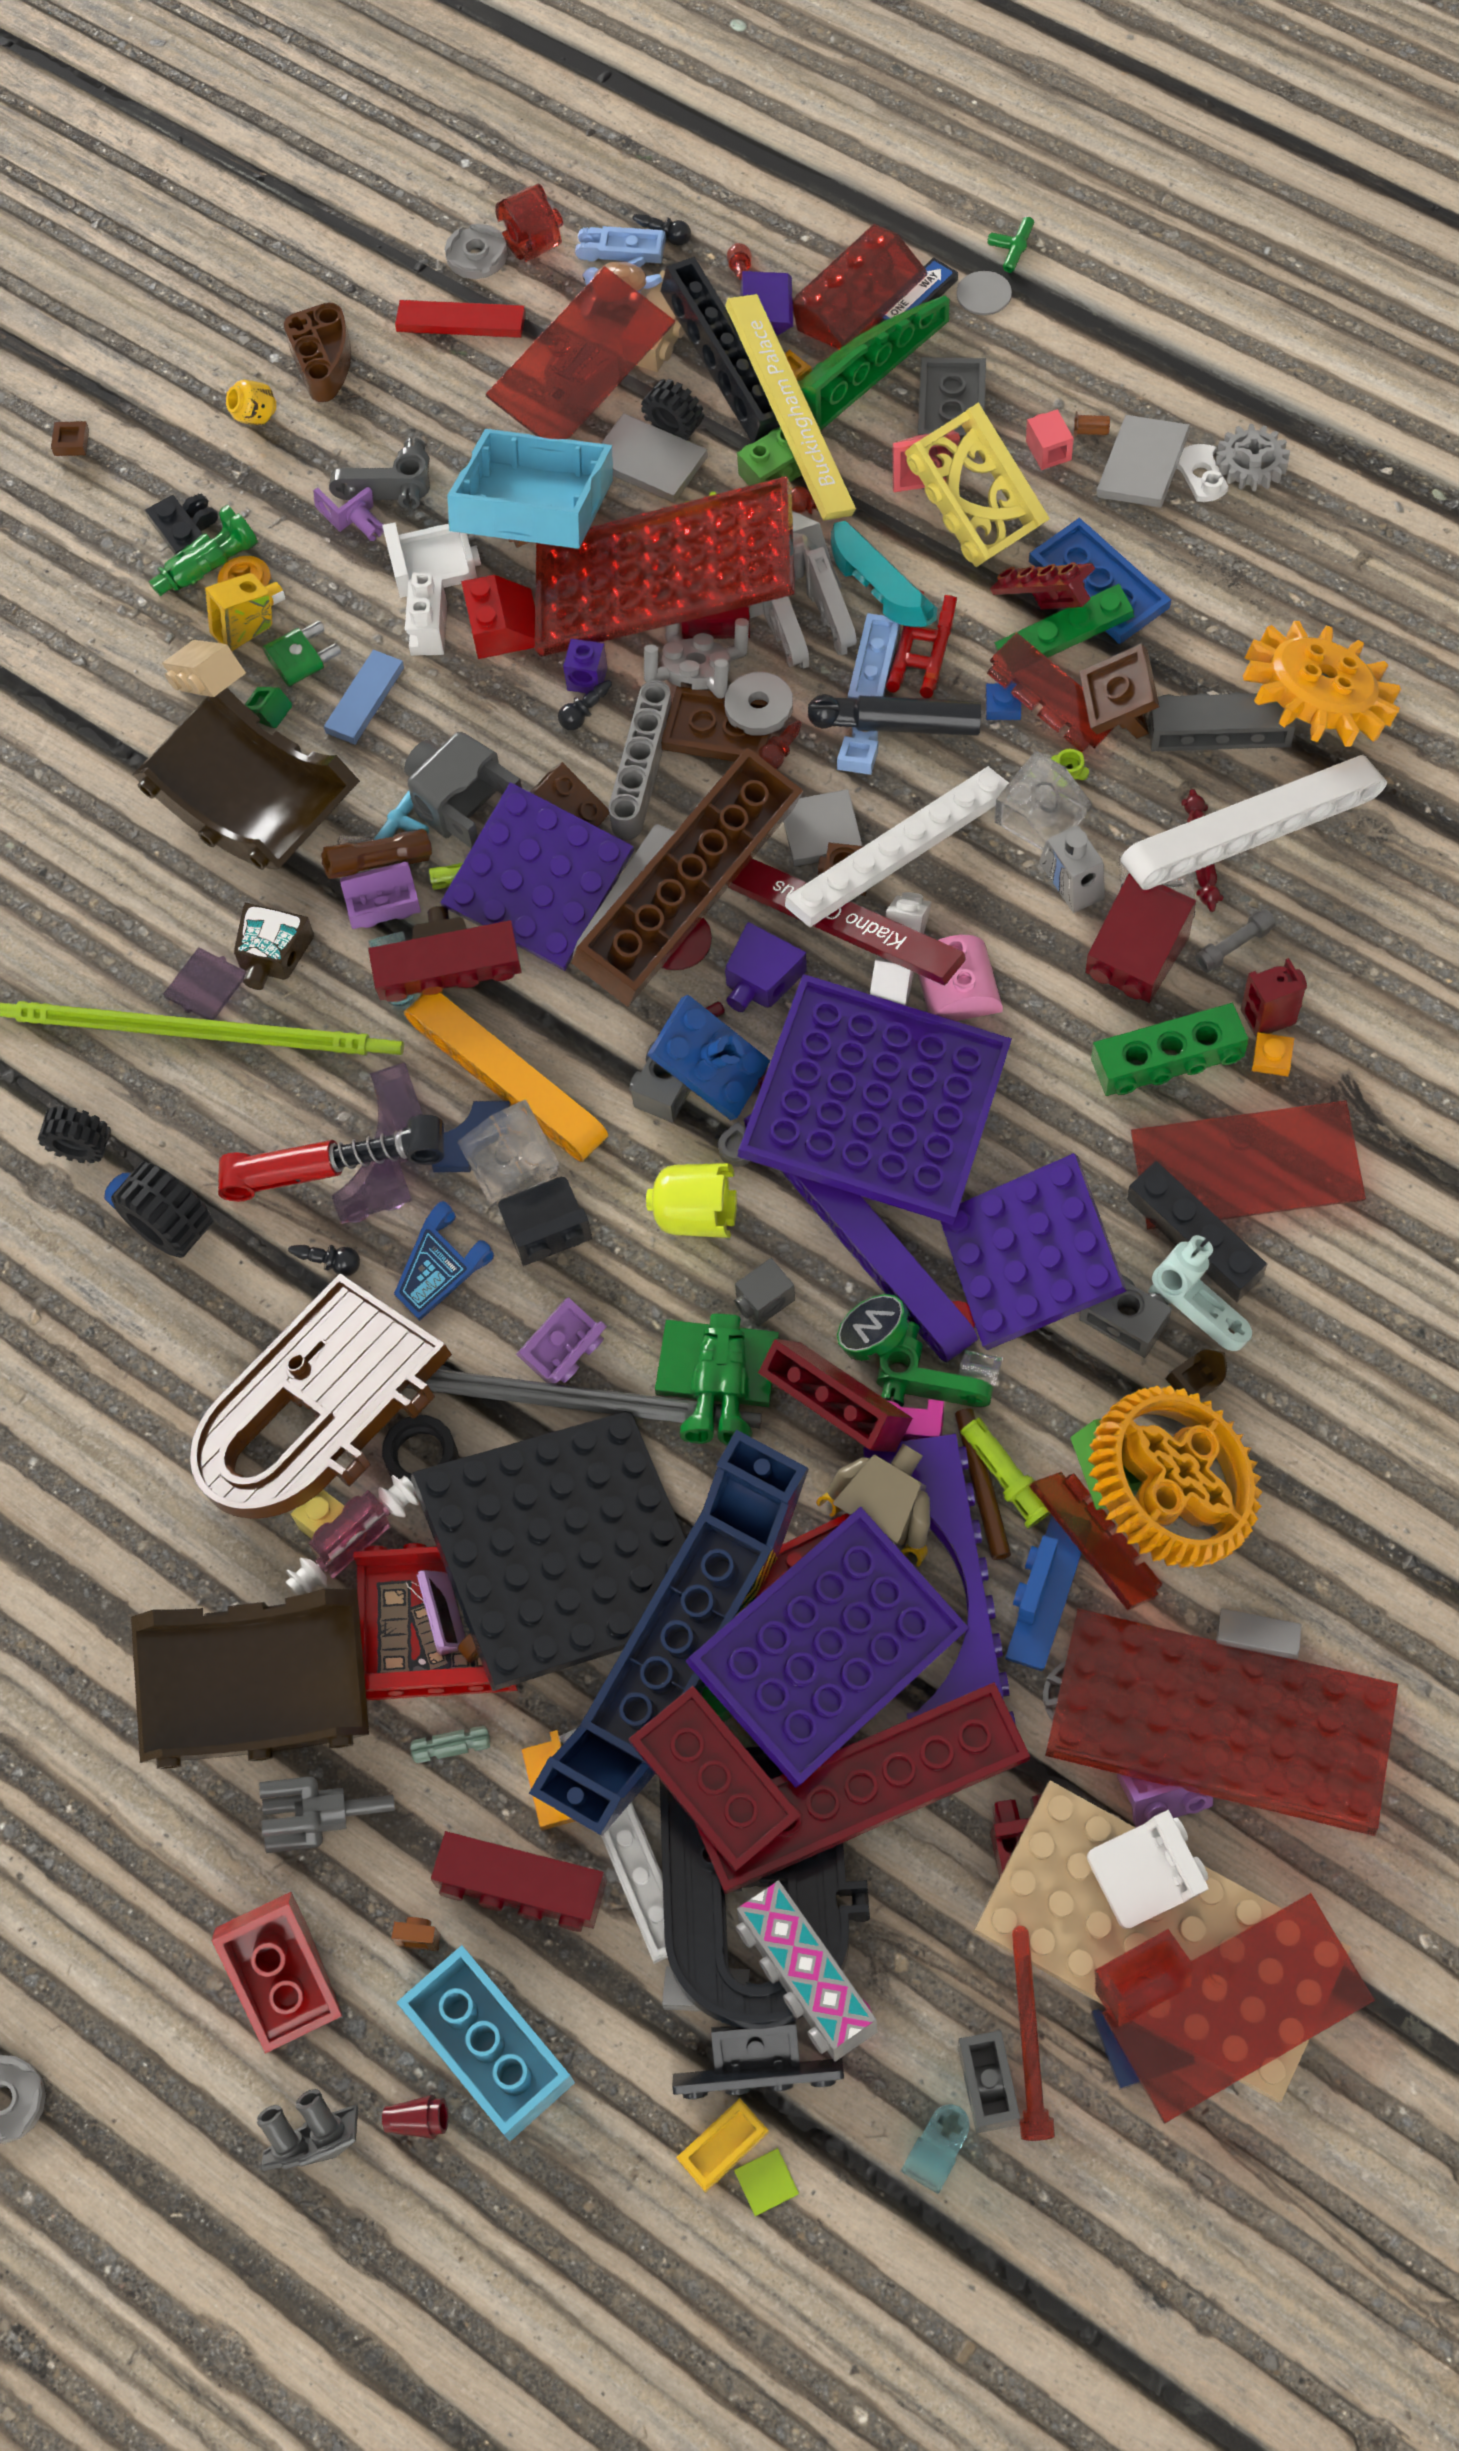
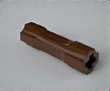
M419 829L398 833L394 837L356 844L348 842L323 847L321 858L326 876L329 879L354 875L359 871L402 862L413 864L429 861L432 855V846L427 831Z

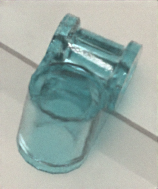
M953 2104L939 2107L932 2115L922 2136L918 2137L900 2172L939 2194L957 2161L956 2156L969 2132L970 2124L966 2112ZM951 2115H954L958 2118L956 2126L962 2131L959 2135L952 2132L947 2138L941 2134L943 2126L938 2123V2120L940 2118L948 2120Z

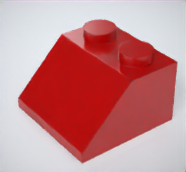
M497 575L461 581L478 659L544 646L530 588Z

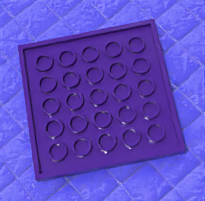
M803 974L739 1146L737 1157L953 1225L1012 1038Z

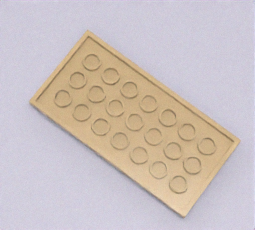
M1049 1781L973 1932L1277 2103L1282 2102L1351 1947L1206 1866L1204 1867L1208 1874V1880L1205 1882L1209 1888L1208 1890L1133 1928H1122L1087 1860V1854L1091 1849L1133 1830L1135 1827L1058 1784Z

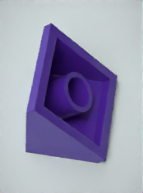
M742 271L740 296L758 295L776 336L793 327L792 276L788 273Z

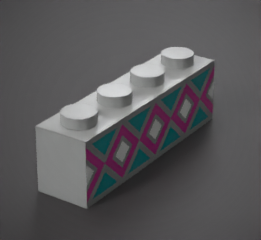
M777 1881L736 1909L740 1924L735 1926L739 1936L748 1948L756 1946L763 1957L759 1963L764 1973L772 1983L777 1980L780 1981L787 1992L783 1996L785 2003L796 2018L804 2016L812 2028L807 2033L821 2054L828 2051L832 2059L837 2061L877 2033L876 2018L780 1881Z

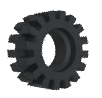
M661 379L641 403V411L645 413L644 418L646 421H651L652 426L688 440L703 421L702 405H697L699 400L696 396H690L692 391L688 388L686 390L682 389L683 384L677 382L674 385L671 379L667 381Z
M59 1106L58 1109L52 1107L46 1111L38 1140L41 1146H45V1150L48 1152L54 1151L55 1156L67 1157L66 1160L69 1161L77 1159L79 1163H85V1160L89 1163H95V1161L99 1162L103 1158L111 1128L107 1127L108 1124L105 1121H99L100 1118L98 1116H89L87 1111L83 1110L81 1113L77 1112V1108L70 1107L69 1110L64 1106Z

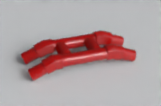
M944 595L937 629L903 625L895 659L886 684L889 692L895 693L899 690L905 677L906 667L926 670L920 695L923 698L932 697L939 681L949 635L951 634L957 597ZM914 639L933 642L930 657L910 653Z

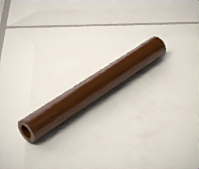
M971 1408L961 1409L955 1413V1418L962 1445L966 1447L969 1472L992 1560H1003L1010 1557L1011 1552L990 1471L977 1455L974 1448L960 1433L966 1425L976 1420L974 1410Z

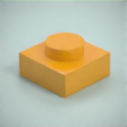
M1258 1032L1251 1071L1288 1077L1294 1038Z

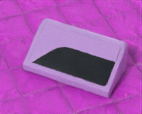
M427 1570L419 1571L417 1578L437 1653L442 1656L458 1651L459 1644L465 1638V1633L448 1574Z

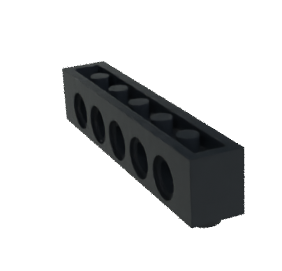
M695 257L666 266L660 292L752 443L768 435L773 429L779 428L780 425L726 307Z

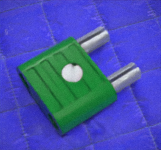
M320 621L302 630L297 627L262 647L266 657L288 687L323 669V663L341 654V649L336 643L317 653L308 641L324 632V626Z

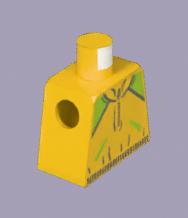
M251 573L206 587L209 632L218 643L227 644L230 650L234 651L271 627L273 624L271 606L285 600L283 589L277 582L264 586Z

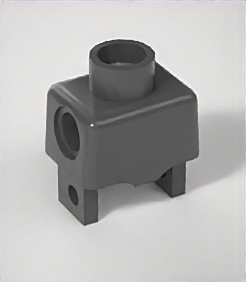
M463 732L455 733L441 747H438L429 740L420 742L410 752L404 766V772L409 776L407 784L416 814L444 838L454 835L470 848L473 847L478 834L475 823L469 818L497 791L503 795L510 782L522 788L520 778L499 764L498 755L495 751Z

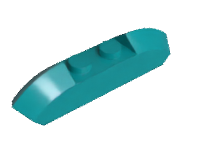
M847 521L834 523L831 531V549L836 565L845 577L853 575L865 587L870 583L874 586L870 593L883 604V614L887 618L898 624L910 627L929 626L937 620L938 608Z

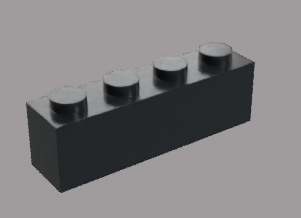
M1157 1161L1129 1185L1127 1200L1176 1246L1180 1242H1189L1196 1235L1206 1238L1200 1245L1202 1248L1208 1242L1211 1243L1213 1253L1208 1257L1209 1267L1205 1273L1233 1300L1238 1302L1264 1277L1267 1263Z

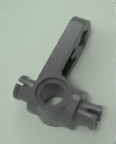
M412 438L407 439L404 442V448L398 452L397 458L394 460L393 468L336 469L330 475L329 491L339 499L350 500L366 487H369L372 490L373 500H398L400 506L409 509V502L412 501V509H415L420 504V498L424 497L430 489L428 476L430 457L425 452V443L421 439L415 438L414 446H412Z

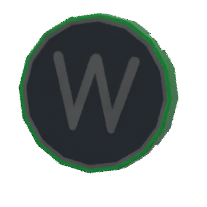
M883 1294L873 1296L854 1307L840 1323L837 1332L838 1344L845 1354L854 1360H870L868 1355L874 1353L881 1356L894 1348L906 1334L909 1326L907 1321L909 1310L894 1295Z

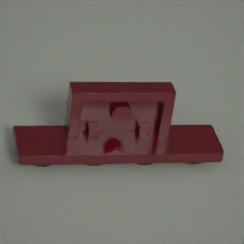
M1075 562L1059 566L1050 564L1045 567H1035L1034 565L1018 569L1010 567L998 575V581L990 590L993 595L1032 593L1041 609L1083 607L1091 599L1084 588L1083 580L1095 570V567L1092 563L1076 564Z

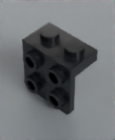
M565 1177L554 1178L503 1198L498 1203L499 1211L523 1266L592 1240L589 1220L584 1209H580L570 1184Z

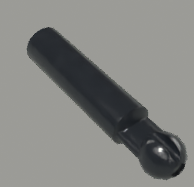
M822 694L817 695L808 704V718L815 727L821 729L839 726L856 727L860 731L979 736L981 701L859 695L856 699L834 698L833 696Z

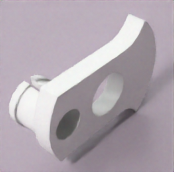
M1195 444L1185 447L1176 468L1183 474L1198 502H1209L1219 499L1228 492L1229 487L1223 475L1219 472V467L1213 458V455L1216 453V447L1207 444ZM1197 468L1208 470L1202 475V478L1193 474V471Z

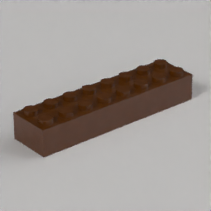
M747 747L577 946L571 964L629 1007L793 811L803 790Z

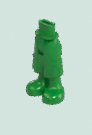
M229 505L222 507L219 511L222 522L220 533L210 539L207 533H204L170 558L164 564V568L159 567L157 569L159 574L148 581L152 589L159 596H162L170 589L178 591L183 587L193 586L203 579L204 575L227 563L228 558L253 548L258 544V540L246 520L239 513L235 514Z
M731 1314L710 1315L709 1328L704 1330L698 1365L695 1366L692 1374L690 1394L697 1399L696 1409L680 1426V1438L686 1442L704 1444L713 1439V1411L716 1399L722 1400V1411L718 1426L719 1441L728 1445L736 1430L752 1438V1429L742 1419L739 1409V1403L748 1398L749 1380L748 1372L745 1368L744 1332L740 1331V1316Z

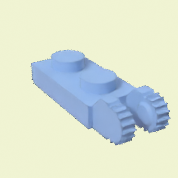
M603 226V228L583 227L578 234L580 244L576 245L575 254L578 259L592 262L598 258L603 260L629 261L633 258L644 256L647 263H662L666 241L665 231Z

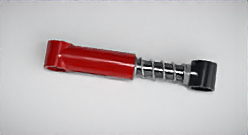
M417 1115L408 1119L406 1127L399 1130V1132L395 1131L394 1135L385 1137L382 1133L380 1138L371 1139L368 1136L366 1141L361 1142L353 1139L351 1144L343 1145L342 1142L337 1144L332 1139L257 1155L239 1152L227 1153L219 1158L218 1195L228 1201H247L255 1196V1192L341 1175L344 1167L355 1169L358 1164L367 1167L373 1161L382 1164L388 1158L392 1161H396L399 1157L407 1158L408 1161L414 1164L433 1165L444 1159V1122L439 1117L433 1115Z

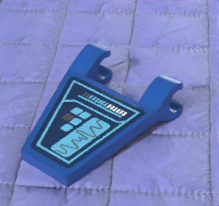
M444 1201L439 1202L426 1218L394 1292L399 1301L419 1321L472 1273L494 1259L491 1247L483 1240L478 1241L470 1249L466 1257L463 1258L438 1232L450 1225L456 1218L452 1208Z

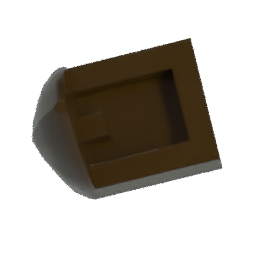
M1216 1349L1201 1350L1172 1370L1165 1379L1175 1391L1185 1388L1188 1396L1198 1393L1201 1401L1215 1391L1226 1378L1228 1367L1225 1352Z

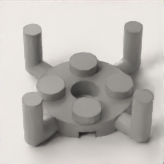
M668 605L666 607L665 634L668 643L663 647L662 667L658 668V647L655 645L645 646V682L668 680L681 687V682L692 684V689H710L717 698H724L728 687L730 661L742 658L748 652L749 621L744 618H739L735 621L734 646L724 648L722 645L714 642L713 637L709 634L700 633L693 638L683 639L679 635L680 608L677 605Z

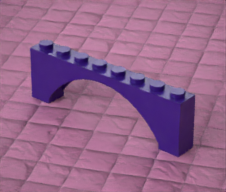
M956 1434L901 1441L896 1452L873 1451L863 1447V1457L871 1458L873 1455H876L890 1464L902 1444L923 1455L911 1477L926 1485L925 1492L930 1497L929 1529L943 1544L954 1561L966 1596L967 1626L969 1629L965 1632L964 1641L956 1662L934 1695L917 1712L907 1713L906 1720L995 1682L1002 1698L1010 1696L1006 1672L999 1673L996 1659L1003 1657L999 1633L992 1634L990 1619L996 1618L993 1596H985L983 1581H989L987 1562L985 1557L978 1558L976 1544L982 1543L979 1520H972L969 1507L975 1506L972 1482L965 1483L963 1470L969 1469L967 1451L965 1446L958 1447ZM1009 1711V1713H1010V1715H1011V1717H1012V1719H1013V1721H1014V1723H1015L1014 1713H1013V1711Z

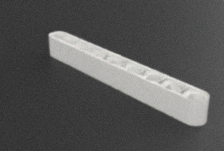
M1360 755L1141 840L1124 852L1121 857V863L1143 890H1148L1369 802L1385 789L1387 781L1366 756Z

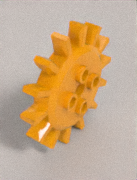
M1293 621L1286 637L1273 625L1267 626L1260 641L1253 639L1245 656V659L1250 662L1243 674V680L1263 684L1254 699L1257 705L1278 702L1284 708L1278 723L1281 726L1286 727L1297 717L1311 724L1310 735L1312 741L1318 742L1326 728L1336 729L1344 746L1351 747L1359 730L1371 741H1376L1385 725L1390 727L1399 712L1400 707L1393 703L1401 691L1400 685L1379 682L1389 665L1385 661L1365 664L1359 658L1364 645L1362 641H1355L1348 649L1332 642L1333 627L1327 625L1318 638L1308 637L1300 621Z

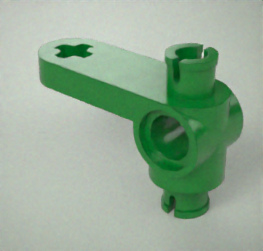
M909 1322L908 1331L901 1341L889 1352L880 1356V1366L876 1383L883 1388L880 1396L887 1401H891V1397L894 1396V1402L901 1407L904 1406L905 1394L971 1407H986L991 1403L993 1386L984 1380L919 1368L923 1345L917 1340L920 1327L914 1322ZM894 1363H903L908 1366V1369L904 1372H894L889 1367Z

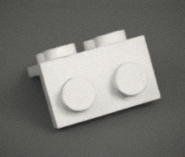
M1169 1809L1152 1817L1145 1824L1091 1849L1087 1854V1860L1119 1925L1124 1929L1133 1928L1209 1889L1205 1882L1208 1880L1207 1871L1201 1860L1197 1856H1192L1185 1843L1188 1841L1187 1832L1182 1822L1177 1817H1172Z

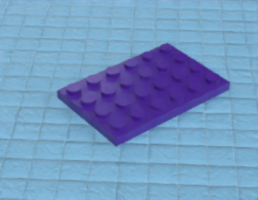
M859 1507L695 1651L685 1662L794 1787L797 1788L969 1627L863 1508Z

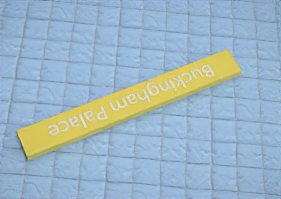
M758 295L728 298L725 307L823 521L852 516L856 510L855 505Z

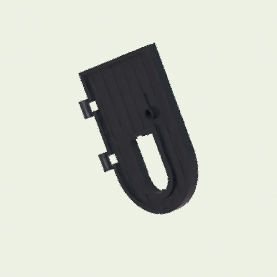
M760 1747L745 1748L770 1779L783 1774ZM659 1779L664 1938L669 1965L680 1989L702 2012L715 2020L731 2026L747 2029H766L786 2025L800 2019L803 2015L796 2018L785 2003L783 1996L787 1992L779 1980L774 1984L769 1981L760 1985L746 1982L745 1986L739 1983L731 1974L728 1964L725 1893L712 1862L706 1861L708 1853L694 1821ZM843 1843L732 1891L739 1892L742 1891V1888L754 1886L770 1887L777 1881H780L842 1971L844 1970L849 1950V1920L856 1922L870 1920L867 1880L846 1882ZM836 1895H839V1897L852 1896V1905L837 1908Z

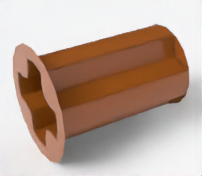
M1076 411L1074 438H1076L1077 434L1109 435L1110 416L1078 415Z

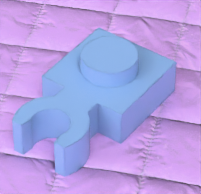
M852 727V737L844 736L837 758V770L871 775L878 754V731L862 732L857 730L856 727Z

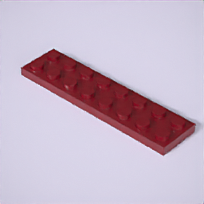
M995 1682L837 1750L797 1788L794 1787L784 1774L771 1779L801 1816L736 1872L697 1825L696 1827L725 1894H728L1030 1760V1754Z

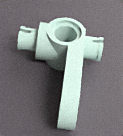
M1199 1235L1193 1236L1189 1242L1177 1244L1166 1259L1155 1269L1152 1275L1153 1285L1149 1288L1148 1292L1160 1294L1167 1304L1171 1302L1223 1348L1230 1351H1238L1251 1339L1252 1329L1244 1317L1200 1280L1209 1267L1208 1257L1213 1253V1247L1208 1242L1202 1248L1200 1245L1206 1238ZM1228 1328L1232 1329L1235 1333H1231Z

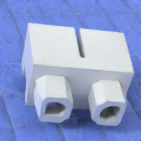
M413 573L411 580H408L405 631L410 634L411 656L444 655L447 599L442 579H433L431 573Z

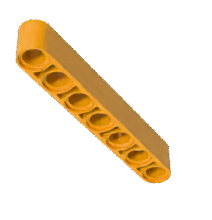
M442 993L434 995L422 994L404 1010L405 1017L415 1029L503 1101H510V1105L514 1110L577 1161L583 1162L608 1138L607 1130L593 1115Z

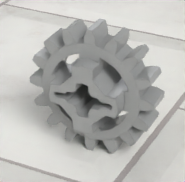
M1249 424L1246 431L1237 426L1235 435L1227 432L1225 433L1224 441L1219 442L1216 465L1220 466L1219 472L1222 475L1228 474V484L1235 481L1239 482L1238 489L1240 490L1245 485H1250L1251 490L1256 491L1257 485L1260 484L1265 489H1269L1271 480L1279 483L1281 475L1287 472L1290 450L1286 449L1287 441H1277L1279 432L1274 431L1268 434L1266 433L1267 426L1264 425L1260 431L1255 430L1253 424Z

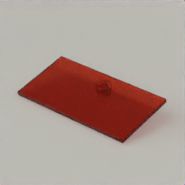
M604 266L489 389L485 397L535 436L548 439H569L675 324V320Z
M1347 1100L1131 1129L1138 1177L1157 1161L1220 1220L1365 1201L1366 1199ZM1145 1217L1147 1230L1156 1229Z
M1310 1893L1103 2011L1102 2014L1165 2124L1375 2000L1313 1895Z

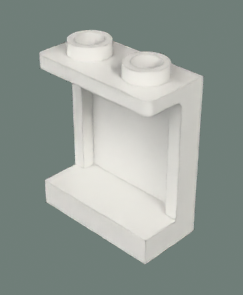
M395 522L382 525L400 598L407 596L408 580H411L413 573H431L433 579H442L444 588L462 584L461 581L477 578L475 567L480 566L481 561L477 545L470 547L469 544L470 540H474V534L449 531V524L398 535Z

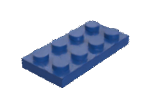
M1080 517L1029 553V562L1035 567H1045L1050 564H1055L1056 566L1067 565L1073 562L1076 564L1092 563L1095 570L1083 580L1084 588L1090 597L1120 584L1134 610V618L1105 631L1119 644L1170 608L1171 599Z

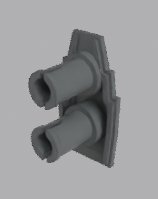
M318 2089L308 2090L296 2101V2109L306 2121L302 2127L296 2130L292 2128L283 2113V2109L279 2105L269 2106L264 2109L257 2117V2124L263 2130L272 2146L263 2151L262 2170L266 2171L282 2167L283 2169L336 2158L356 2142L358 2106L353 2105L331 2112Z

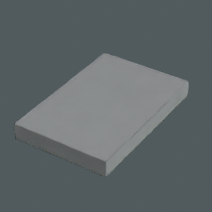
M625 413L622 414L601 443L612 445L614 477L673 503L676 502L708 457L707 449Z
M1125 415L1098 484L1097 497L1162 508L1190 433L1189 424Z

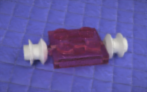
M392 1475L393 1486L390 1489L378 1488L379 1500L369 1490L362 1496L353 1497L346 1503L341 1515L332 1523L327 1522L315 1531L312 1537L313 1540L308 1544L317 1558L315 1560L316 1563L311 1559L300 1558L302 1568L296 1573L286 1570L290 1578L285 1583L296 1596L312 1592L317 1585L327 1588V1577L324 1572L333 1579L354 1560L353 1552L364 1551V1548L370 1546L391 1527L387 1519L390 1514L405 1517L404 1507L408 1503L419 1505L415 1498L417 1494L414 1486L406 1476L399 1480L396 1476Z

